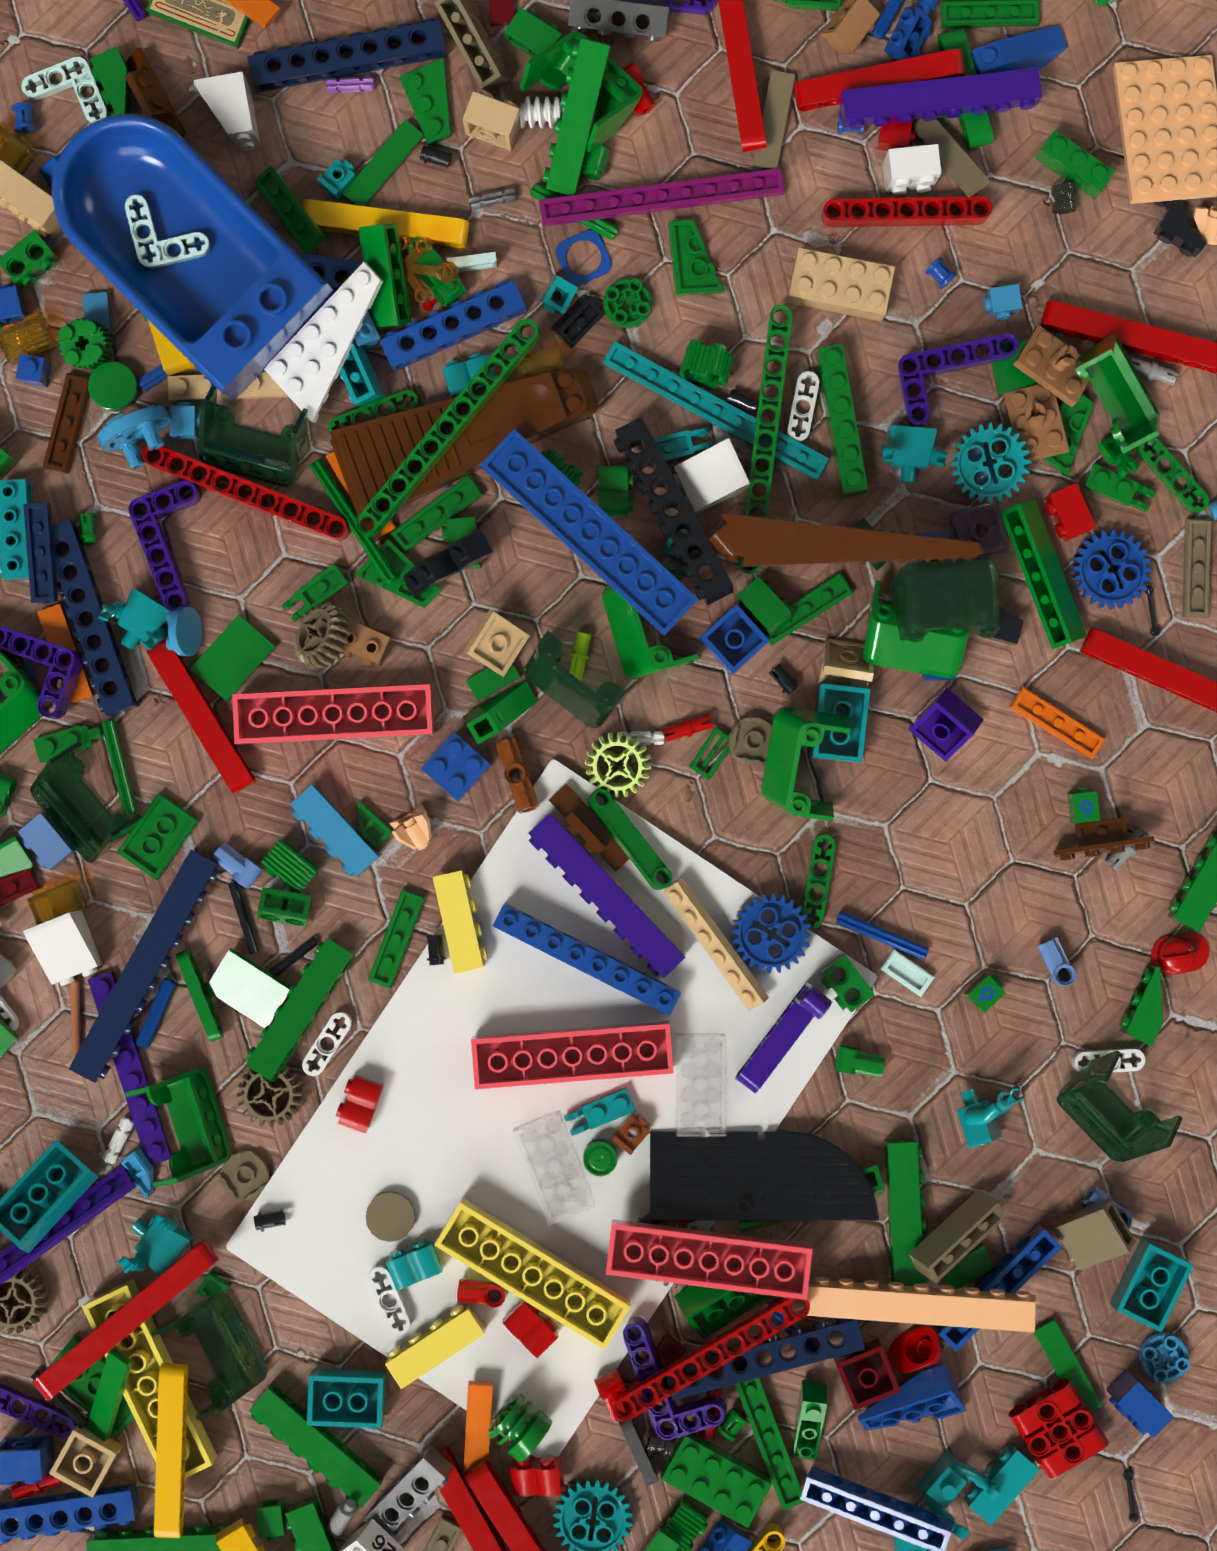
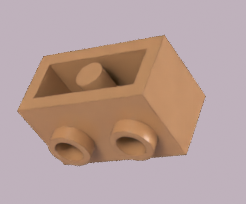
M845 0L821 35L839 54L854 53L861 46V40L875 27V21L880 13L868 0Z
M349 620L348 622L351 623L349 628L351 635L347 638L349 643L344 647L345 652L340 654L350 658L352 654L361 657L360 662L370 667H374L375 664L381 666L392 638Z

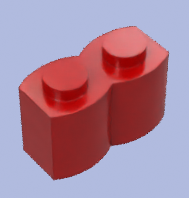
M358 1075L353 1080L349 1079L344 1093L348 1094L345 1103L340 1102L336 1112V1117H339L338 1124L366 1134L384 1085Z
M522 1299L503 1318L502 1323L530 1353L538 1358L558 1338V1332L556 1331L558 1326L549 1317L544 1319L539 1314V1309Z
M544 1455L540 1458L528 1456L522 1462H518L513 1458L510 1473L514 1495L533 1496L538 1494L540 1496H558L562 1494L565 1485L562 1458L554 1457L553 1455Z

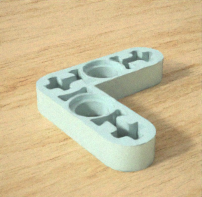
M73 57L31 74L22 81V91L30 100H41L74 87L85 117L90 124L97 121L95 117H92L95 115L92 104H95L99 112H102L100 113V119L109 116L99 87L90 71L91 68L82 57ZM77 65L82 67V73L79 75L75 72ZM65 69L68 70L71 79H68L67 74L64 72ZM54 73H60L63 76L61 83L57 85L50 82V78ZM44 78L46 84L49 86L48 88H45V86L43 85L44 83L41 79ZM32 83L37 85V92L35 93L30 90ZM87 86L94 88V94L90 98L82 96V90Z
M132 195L126 200L125 210L137 257L144 267L155 269L200 258L209 253L211 243L200 232L158 241L148 202L139 195ZM138 201L140 205H144V207L140 208V213L143 218L147 217V220H139L137 213L131 210V208L135 207L134 202ZM142 225L150 228V235L145 239H141L137 235V230ZM198 238L201 240V242H205V244L201 246L202 250L198 251L195 247L188 248L190 254H187L186 247L183 244V242L186 241V244L188 246L196 244V239ZM140 244H149L150 251L156 254L153 257L152 263L144 259L148 254L145 246L140 247ZM172 244H178L181 247V253L177 257H170L168 255V248Z

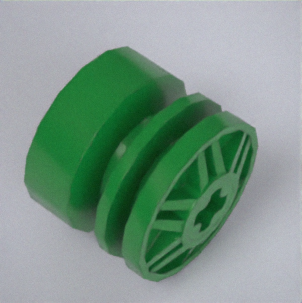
M518 1393L502 1406L487 1431V1435L491 1439L499 1434L496 1440L498 1445H502L510 1439L511 1441L506 1452L518 1462L525 1460L539 1445L549 1431L553 1421L541 1410L529 1416L528 1414L533 1403L527 1401L522 1406L525 1400V1396L522 1393Z

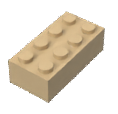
M0 160V206L4 209L7 208L23 223L27 222L44 238L48 234L55 239L62 228L55 213L53 197Z
M798 248L787 303L882 322L886 315L895 267Z

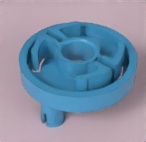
M154 404L125 416L123 413H120L103 426V429L97 435V439L104 451H123L130 469L134 470L135 466L138 469L145 465V461L138 450L137 444L146 440L149 450L162 447L164 442L159 432L170 424L171 418L164 406H155Z

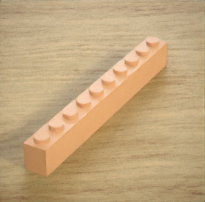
M827 1277L809 1279L807 1299L810 1303V1311L806 1316L1035 1332L1036 1295H1031L1028 1291H1016L1014 1294L1005 1293L1002 1289H991L990 1292L979 1291L975 1287L957 1290L953 1286L942 1285L939 1288H929L927 1284L904 1286L901 1282H890L889 1285L879 1284L875 1280L857 1283L848 1278H842L839 1281H829ZM796 1299L792 1303V1309L795 1311L801 1310L804 1306V1300Z

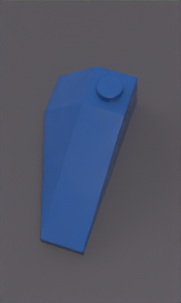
M1055 25L992 42L973 49L971 55L977 75L1038 67L1040 70L1066 50L1067 44L1060 26Z
M945 1364L933 1365L928 1370L920 1372L900 1386L901 1392L880 1400L858 1416V1420L866 1430L897 1426L901 1420L918 1423L921 1422L920 1417L934 1415L935 1420L943 1419L965 1412L966 1407L954 1377Z

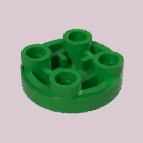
M620 279L611 284L605 291L603 300L604 312L609 321L614 325L625 329L635 328L644 323L650 315L652 309L651 294L639 279Z
M109 361L100 364L89 377V394L92 400L106 411L124 410L136 401L139 396L137 377L123 363Z

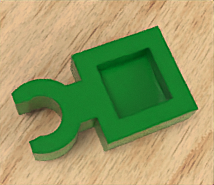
M1113 436L1100 441L1097 445L1098 450L1110 466L1114 464L1118 466L1117 471L1122 478L1126 477L1129 473L1127 468L1132 473H1135L1139 468L1138 463L1134 459L1129 458L1133 452L1129 450L1123 454L1120 450L1121 441L1116 442Z

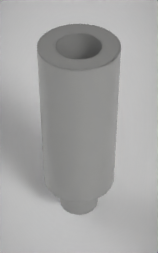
M353 1499L343 1500L329 1520L327 1530L331 1535L340 1536L355 1515L357 1508L356 1502Z

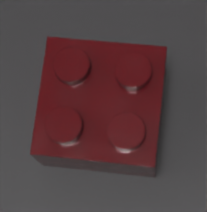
M878 1338L865 1343V1350L833 1358L854 1410L901 1392Z

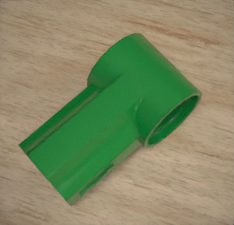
M838 1045L833 1070L847 1074L859 1073L881 1078L885 1066V1057L860 1052L856 1048Z

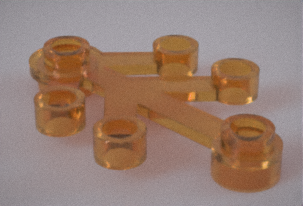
M406 234L399 235L402 252L411 247L412 241ZM428 237L418 238L415 242V248L403 260L405 278L415 290V299L419 303L430 301L432 294L430 289L423 285L416 274L435 276L443 283L455 281L458 277V268L453 262H443L438 266L416 263L425 252H429L432 249V241ZM402 238H403L404 241H405V245H404V246H403L402 243H401ZM423 241L425 242V249L422 247ZM406 285L409 298L411 296V289ZM422 291H423L424 294H425V298H424V299L422 298V295H421Z

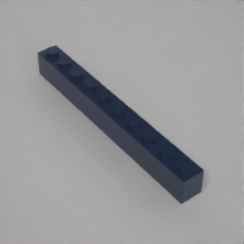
M194 850L189 851L71 1063L69 1070L94 1083L100 1078L105 1079L111 1066L107 1065L112 1056L116 1058L123 1046L120 1043L123 1035L128 1036L135 1025V1022L132 1021L136 1012L141 1014L147 1003V1000L144 998L148 990L153 992L159 982V978L156 977L160 969L165 970L172 958L168 954L172 947L177 948L184 936L180 934L185 925L189 927L196 915L192 912L197 903L201 905L208 893L204 889L208 882L213 883L220 871L216 869L218 863Z

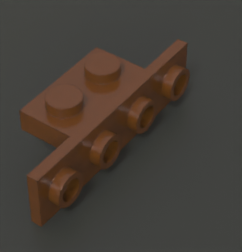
M137 48L126 61L130 72L125 76L146 117L166 124L183 138L187 134L142 48Z
M567 783L549 799L552 805L568 821L565 826L574 836L579 833L585 839L582 844L591 854L596 851L615 872L629 860V857L594 812Z
M1125 817L1075 824L1079 847L1053 851L1055 857H1060V861L1075 859L1076 854L1085 853V857L1099 856L1100 851L1110 850V854L1125 852V847L1135 846V850L1149 849L1150 844H1154L1155 840L1154 836L1129 840Z

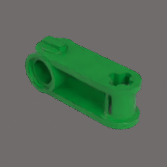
M415 237L409 242L407 254L409 265L423 280L442 306L452 305L459 297L466 293L462 281L452 272L427 240Z

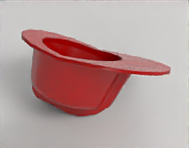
M1182 933L1160 938L1154 943L1151 950L1153 965L1159 967L1160 972L1170 975L1198 970L1206 964L1209 958L1207 941L1196 933Z
M922 1326L900 1335L893 1341L889 1349V1361L897 1371L908 1373L936 1364L945 1347L940 1342L934 1329Z

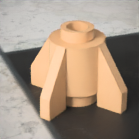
M1212 200L1210 211L1206 207H1195L1193 217L1205 242L1217 245V201Z
M419 804L412 813L389 823L396 840L412 849L418 848V850H422L430 845L433 835L427 811L422 804Z

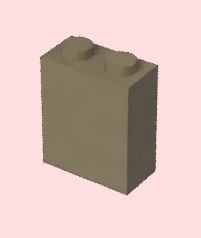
M1111 1198L1061 1217L1054 1227L1057 1239L1063 1243L1070 1260L1075 1263L1079 1271L1129 1253L1136 1242Z

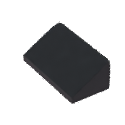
M583 294L551 327V330L572 349L605 313L590 296Z

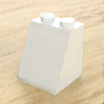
M243 72L193 80L204 103L236 149L249 151L254 149V146L260 145L251 88Z
M729 438L678 464L673 469L675 473L673 476L679 487H681L694 514L747 491L750 484Z
M82 910L69 912L23 931L51 984L59 982L61 986L75 981L73 976L81 973L83 977L98 972L96 967L103 965Z

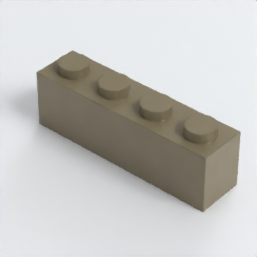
M436 0L434 4L480 88L492 93L508 82L511 78L469 1Z
M978 1189L909 1253L916 1270L935 1284L941 1280L1005 1219L999 1203Z

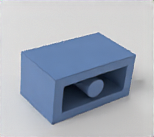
M40 813L18 831L22 837L20 838L22 844L28 850L32 849L35 852L37 862L44 869H56L78 851L47 813Z

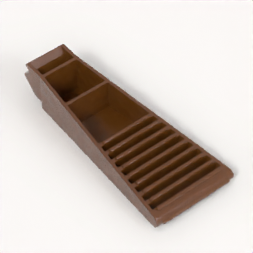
M571 368L553 373L546 372L503 384L402 507L482 469L480 465L513 429L530 444H533L566 427L590 419V416L596 413L598 409V400L586 370L583 368ZM486 389L476 391L474 395L482 396ZM456 397L330 432L332 438L330 442L358 516ZM461 405L458 409V414L463 416L468 414L470 405ZM452 423L445 424L442 428L443 434H451L454 430V425ZM436 442L430 443L426 449L427 453L434 454L438 449V444ZM419 461L411 465L412 473L416 474L422 469V463ZM402 480L398 481L395 485L396 493H401L406 488V483ZM383 500L379 504L381 512L387 511L390 507L389 500ZM367 519L363 525L373 522V519Z
M724 513L722 517L728 524L708 539L720 554H726L725 559L741 561V556H744L743 566L860 562L861 564L873 562L878 564L879 561H885L886 563L898 561L899 563H904L905 560H910L911 562H917L918 560L930 562L931 559L936 561H944V559L956 561L958 558L970 560L984 552L981 546L973 542L972 539L960 541L959 538L947 539L946 536L934 538L933 535L925 537L921 536L920 533L908 535V532L899 534L894 530L883 532L882 529L874 531L868 527L856 529Z

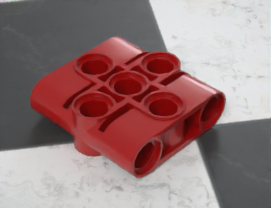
M1069 1378L1054 1383L1015 1406L1008 1413L1009 1418L1027 1444L1029 1451L1034 1455L1048 1478H1055L1099 1453L1109 1444L1107 1437ZM1043 1405H1051L1047 1411L1040 1410ZM1078 1413H1085V1416L1081 1419L1074 1418ZM1058 1425L1064 1426L1061 1431H1053ZM1035 1438H1042L1040 1443H1032ZM1069 1446H1077L1072 1452L1066 1451Z

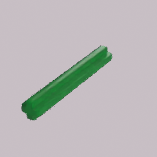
M535 183L530 192L531 196L538 200L562 197L551 190H547L546 187L539 183ZM604 219L579 222L610 240H614L619 231L618 227Z
M113 719L105 720L101 725L123 813L125 815L133 814L138 809L116 721Z

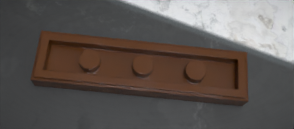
M70 373L66 374L43 463V468L65 474L69 473L89 396V378Z

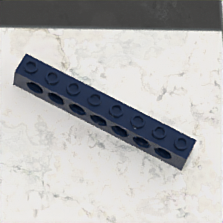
M425 19L419 24L403 23L398 25L397 28L388 30L387 28H377L372 33L367 34L356 32L346 38L330 37L324 42L315 43L308 41L302 43L301 46L293 48L282 46L277 51H257L253 55L247 56L253 87L256 93L323 81L328 78H339L447 57L440 20ZM417 37L425 38L422 44H415L413 42ZM398 41L401 43V46L397 49L389 47L392 42ZM369 46L377 47L374 53L365 52ZM347 50L353 51L351 57H342L343 52ZM320 56H329L326 62H318ZM300 59L305 60V63H304L303 66H301V67H295V66H294V63H295L297 60H300ZM280 64L281 68L278 71H270L272 65Z
M71 520L53 525L56 574L60 583H57L60 595L66 599L68 605L65 606L66 614L69 620L74 622L76 628L73 629L74 637L77 643L82 645L84 652L81 653L84 665L86 667L89 666L91 672L89 676L90 684L94 690L97 689L99 699H97L98 707L106 716H114L137 708L139 706L109 619L107 622L98 618L103 610V601L84 545L79 540L80 534L77 525ZM64 544H68V554L65 556H61V546ZM76 567V577L69 579L67 575L69 569ZM84 590L85 598L82 602L78 603L75 599L76 593ZM91 613L93 615V622L86 626L83 618L86 614ZM99 636L101 645L97 649H93L91 641L94 637ZM107 659L109 668L107 671L101 672L99 664L102 660ZM114 682L117 685V691L115 694L109 695L107 687L110 683Z
M837 1318V1323L827 1325L826 1321L812 1325L813 1330L805 1332L803 1328L788 1331L789 1336L779 1338V1334L773 1335L766 1339L764 1343H760L739 1355L746 1358V1368L742 1370L736 1369L733 1365L734 1359L722 1365L724 1371L721 1375L713 1376L711 1373L698 1379V1381L671 1395L672 1401L865 1350L857 1319ZM837 1330L843 1334L841 1343L832 1344L829 1341V1335L832 1331ZM809 1337H815L819 1340V1346L814 1351H810L805 1347V1341ZM786 1343H790L795 1347V1353L791 1357H785L781 1353V1347ZM759 1351H769L771 1353V1360L768 1363L759 1362L757 1359ZM718 1352L717 1355L708 1357L707 1353L705 1354L707 1361H714L718 1357ZM687 1363L683 1367V1371L686 1373L689 1369L696 1370L697 1366L694 1363ZM666 1376L670 1387L674 1384L675 1379L672 1376Z

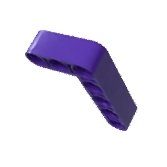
M1001 334L904 355L898 364V375L908 423L912 427H923L929 420L930 409L924 377L1009 360L1015 356L1019 347L1017 338L1012 334ZM1002 342H1009L1012 344L1013 350L1011 352H1004L1001 350L1000 344ZM978 347H985L989 355L979 357L975 350ZM954 352H960L964 355V360L960 363L954 362L951 355ZM930 357H936L939 359L940 365L932 368L928 366L926 361ZM906 362H912L916 366V370L907 373L903 370L902 365ZM910 386H917L921 393L916 397H912L907 393V389ZM915 410H922L925 418L921 421H916L912 418L911 414Z
M186 480L131 501L128 508L164 606L169 611L177 609L172 606L174 597L181 596L182 604L180 607H190V599L159 519L194 506L200 501L201 491L192 482ZM186 488L193 489V495L189 499H184L182 495ZM165 496H169L170 504L166 508H161L160 500ZM141 505H146L147 513L144 516L138 517L137 509ZM150 528H155V537L148 540L146 538V531ZM163 550L165 557L163 561L157 563L154 556L156 552ZM168 573H172L173 582L170 585H164L163 577Z
M0 625V633L4 632L5 635L4 640L0 643L1 650L50 666L37 703V709L40 715L44 717L62 718L68 710L83 666L81 654ZM23 640H26L27 646L22 651L20 647ZM48 647L49 655L44 659L43 651ZM68 655H71L72 662L69 666H66L65 659ZM60 678H62L64 681V685L59 690L57 688V682ZM54 701L56 708L54 712L50 713L49 705Z
M806 982L739 1070L735 1079L753 1093H757L814 1016L817 1019L822 1018L831 1006L832 1001Z
M638 1316L632 1317L623 1330V1339L638 1382L647 1378V1374H654L663 1369L646 1320ZM630 1327H637L640 1329L641 1334L634 1335L631 1333ZM638 1351H646L649 1354V1358L644 1359L640 1357ZM665 1376L662 1379L661 1384L665 1387H669L667 1378ZM645 1388L642 1390L644 1399L647 1400L652 1397L653 1391L651 1389ZM670 1396L664 1399L665 1405L656 1404L648 1409L657 1435L661 1439L671 1440L720 1425L724 1420L727 1404L721 1397L712 1396L676 1407L675 1401H672ZM716 1407L720 1410L721 1414L714 1415L709 1411V1408ZM692 1414L696 1416L697 1421H689L686 1415ZM669 1421L674 1425V1428L668 1429L662 1422Z

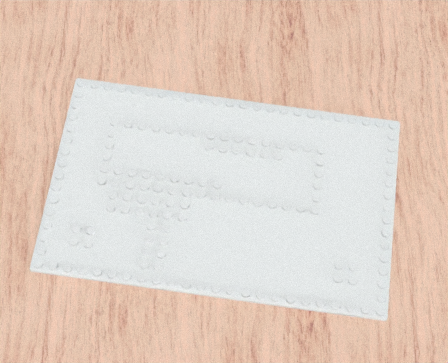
M557 760L549 762L533 786L540 807L522 814L517 810L470 880L472 888L468 889L469 898H474L477 912L473 913L475 923L479 922L482 930V937H478L480 947L485 946L488 961H484L485 966L454 974L442 922L434 935H442L443 956L446 957L444 964L429 966V961L426 959L429 958L427 944L226 1245L228 1251L387 1358L389 1357L388 1353L397 1346L403 1348L408 1345V1340L415 1334L421 1332L423 1335L429 1331V1326L441 1318L444 1321L451 1316L450 1312L460 1305L465 1307L470 1304L485 1326V1334L419 1377V1379L466 1411L468 1382H493L491 1424L502 1406L518 1393H522L525 1396L522 1406L527 1401L533 1403L528 1414L529 1416L541 1410L553 1420L549 1431L531 1453L536 1458L544 1455H553L554 1457L560 1455L600 1395L594 1379L617 1369L628 1353L623 1339V1330L627 1322L632 1317L638 1316L648 1323L673 1283H669L667 1286H664L662 1281L657 1282L654 1280L606 1275L612 1219L637 1222L639 1217L643 1218L650 1212V1133L634 1152L629 1155L612 1140V1134L630 1114L574 1136L571 1135L569 1130L577 1125L586 1123V1118L583 1114L572 1121H565L564 1115L580 1109L584 1104L627 1087L636 1109L632 1114L635 1117L638 1114L641 1115L649 1123L647 1127L650 1131H701V1140H708V1131H757V1140H765V1131H776L856 1011L855 1009L853 1012H850L847 1008L842 1010L834 1000L837 994L832 988L827 990L819 979L823 976L819 970L845 953L808 928L805 929V932L811 934L812 937L805 938L804 941L810 947H802L801 950L805 953V956L799 954L796 956L799 961L798 964L792 960L789 962L791 969L788 970L782 965L781 973H778L776 968L772 967L771 973L768 974L765 966L758 972L757 963L750 968L748 966L750 959L748 958L743 961L769 997L763 1004L749 1011L666 897L663 890L653 889L630 859L615 872L596 851L591 854L584 847L582 842L585 839L579 833L574 836L565 826L568 821L552 805L549 799L567 783L588 806V798L596 790V787ZM596 796V802L604 806L603 798ZM616 801L665 866L671 871L672 882L670 885L683 878L734 950L740 946L739 943H732V940L738 937V934L731 932L732 929L738 928V925L733 920L741 919L737 911H746L744 903L752 906V897L756 898L758 902L761 901V897ZM549 813L556 818L685 956V959L667 976L663 978L659 974L656 977L648 969L647 965L649 962L645 957L642 956L639 959L631 951L630 947L632 944L627 938L622 941L613 931L615 928L614 924L610 920L605 923L596 913L599 908L593 902L588 905L579 895L582 890L576 884L573 887L570 886L562 877L565 872L559 866L555 869L545 859L548 854L542 848L538 851L528 841L531 838L528 833ZM657 873V881L664 884L663 876ZM507 903L679 990L681 995L670 1016L493 927L503 904ZM767 909L762 912L761 919L764 923H769L774 919L772 910ZM753 920V925L767 933L766 939L769 940L770 937H773L785 946L790 945L787 940L775 933V927L770 930L758 921ZM786 923L782 927V934L784 936H791L795 931L792 923ZM757 930L750 931L747 936L748 941L752 944L757 943L761 938V934ZM772 944L769 947L768 953L771 957H777L781 953L779 944ZM737 952V954L741 958L744 952ZM846 955L869 988H871L877 979L876 974ZM835 968L831 973L834 981H839L844 976L842 968ZM808 982L832 1001V1004L822 1018L817 1019L814 1016L757 1093H753L737 1081L735 1077L799 990ZM850 988L846 992V998L849 1001H853L858 997L857 988ZM669 1021L674 1074L475 1089L471 1047L473 1036ZM356 1075L384 1085L366 1134L338 1124L339 1117H336L340 1102L345 1103L348 1094L344 1093L349 1079L353 1080ZM634 1129L629 1130V1137H636L637 1131ZM596 1139H605L611 1142L617 1151V1165L610 1174L605 1176H595L589 1173L583 1163V1154L586 1146ZM389 1191L398 1192L409 1198L415 1211V1221L408 1235L392 1242L379 1240L372 1235L367 1227L365 1217L367 1207L373 1198ZM463 1197L628 1298L631 1307L605 1350L540 1311L539 1314L544 1319L549 1317L558 1326L556 1330L558 1338L536 1358L502 1323L503 1318L522 1299L508 1291L504 1303L498 1308H492L485 1304L457 1302L460 1279L492 1282V1280L436 1246L435 1248L443 1266V1272L399 1289L411 1318L409 1330L403 1335H395L389 1330L369 1284L368 1276L376 1265L387 1266L386 1260L390 1258L389 1254L398 1249H403L404 1252L411 1250L414 1243L424 1239L427 1242L433 1241L435 1244L436 1239ZM281 1209L284 1210L286 1225L264 1229V1232H261V1230L256 1231L254 1216L258 1215V1212L265 1214L280 1211ZM665 1221L660 1222L658 1225L665 1226ZM669 1221L670 1227H673L674 1221ZM715 1221L691 1222L688 1229L695 1225L697 1230L709 1231ZM377 1271L374 1279L375 1281H381L383 1287L378 1290L381 1293L385 1288L391 1287V1285L389 1284L386 1287L384 1284L386 1274H380ZM497 1289L489 1291L494 1299L502 1297L501 1292ZM387 1293L383 1296L385 1305L394 1306L397 1303L395 1295ZM399 1307L393 1311L396 1317L394 1326L399 1325L400 1328H403L405 1319H399L397 1315L398 1310H401ZM630 1327L631 1333L640 1335V1329Z

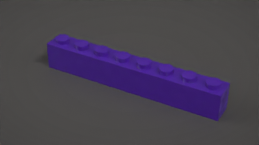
M1038 67L842 90L839 102L843 128L850 127V129L856 130L863 128L864 125L874 124L875 127H882L888 125L889 122L898 121L899 124H907L912 122L913 119L923 118V121H932L939 116L957 118L965 113H972V115L976 116L991 110L1002 113L1016 107H1020L1021 110H1028L1034 108L1042 98Z
M551 813L528 833L531 836L528 841L538 851L542 848L548 854L545 859L555 869L559 866L565 872L562 877L570 886L573 887L576 884L582 890L579 895L588 905L593 902L599 908L596 911L599 917L605 923L610 920L614 924L615 928L613 931L622 941L625 938L632 944L630 947L631 951L639 959L642 956L645 957L649 962L647 965L648 969L656 977L661 974L664 978L685 959L680 950Z

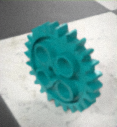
M989 423L988 430H985L984 426L980 424L979 432L977 433L971 428V437L968 438L962 435L965 443H956L955 445L960 451L951 454L957 458V461L950 463L951 466L957 467V470L951 474L952 476L960 477L955 484H964L962 493L971 490L969 496L971 499L975 498L978 494V499L981 503L985 497H988L990 504H993L994 497H997L999 502H1003L1004 494L1012 498L1011 490L1014 489L1020 492L1021 490L1017 484L1019 482L1027 483L1022 478L1023 474H1031L1029 470L1025 469L1026 465L1032 464V461L1025 459L1026 456L1031 454V451L1022 449L1026 446L1027 442H1018L1021 437L1019 433L1011 436L1013 432L1011 427L1004 432V426L1001 423L997 430L994 429L993 423ZM1000 441L1005 442V452L995 454V444ZM985 442H988L991 458L997 460V463L993 464L998 479L997 485L994 484L991 468L985 466L989 462L984 447ZM977 448L981 449V459L975 462L971 461V451ZM1005 465H1010L1013 470L1012 475L1008 478H1002L1000 475V470ZM981 472L988 474V481L984 485H978L976 482V477Z
M586 1477V1484H582L578 1479L576 1488L569 1484V1494L562 1492L560 1497L563 1501H556V1507L560 1510H554L553 1516L558 1518L553 1521V1527L559 1528L556 1531V1537L563 1536L561 1545L569 1543L568 1551H573L574 1549L577 1551H609V1549L618 1551L617 1543L625 1545V1538L623 1536H630V1530L626 1527L633 1526V1520L628 1519L633 1516V1511L627 1509L630 1506V1500L622 1501L625 1497V1492L617 1494V1484L610 1488L609 1480L607 1479L604 1484H600L599 1477L595 1479V1483H591L590 1478ZM597 1497L593 1539L590 1540L588 1535L593 1498ZM584 1500L589 1505L581 1509L576 1506V1503ZM608 1503L613 1506V1509L605 1512L600 1507ZM576 1525H582L586 1530L582 1533H576L573 1528ZM601 1528H606L610 1533L607 1536H600L597 1531Z

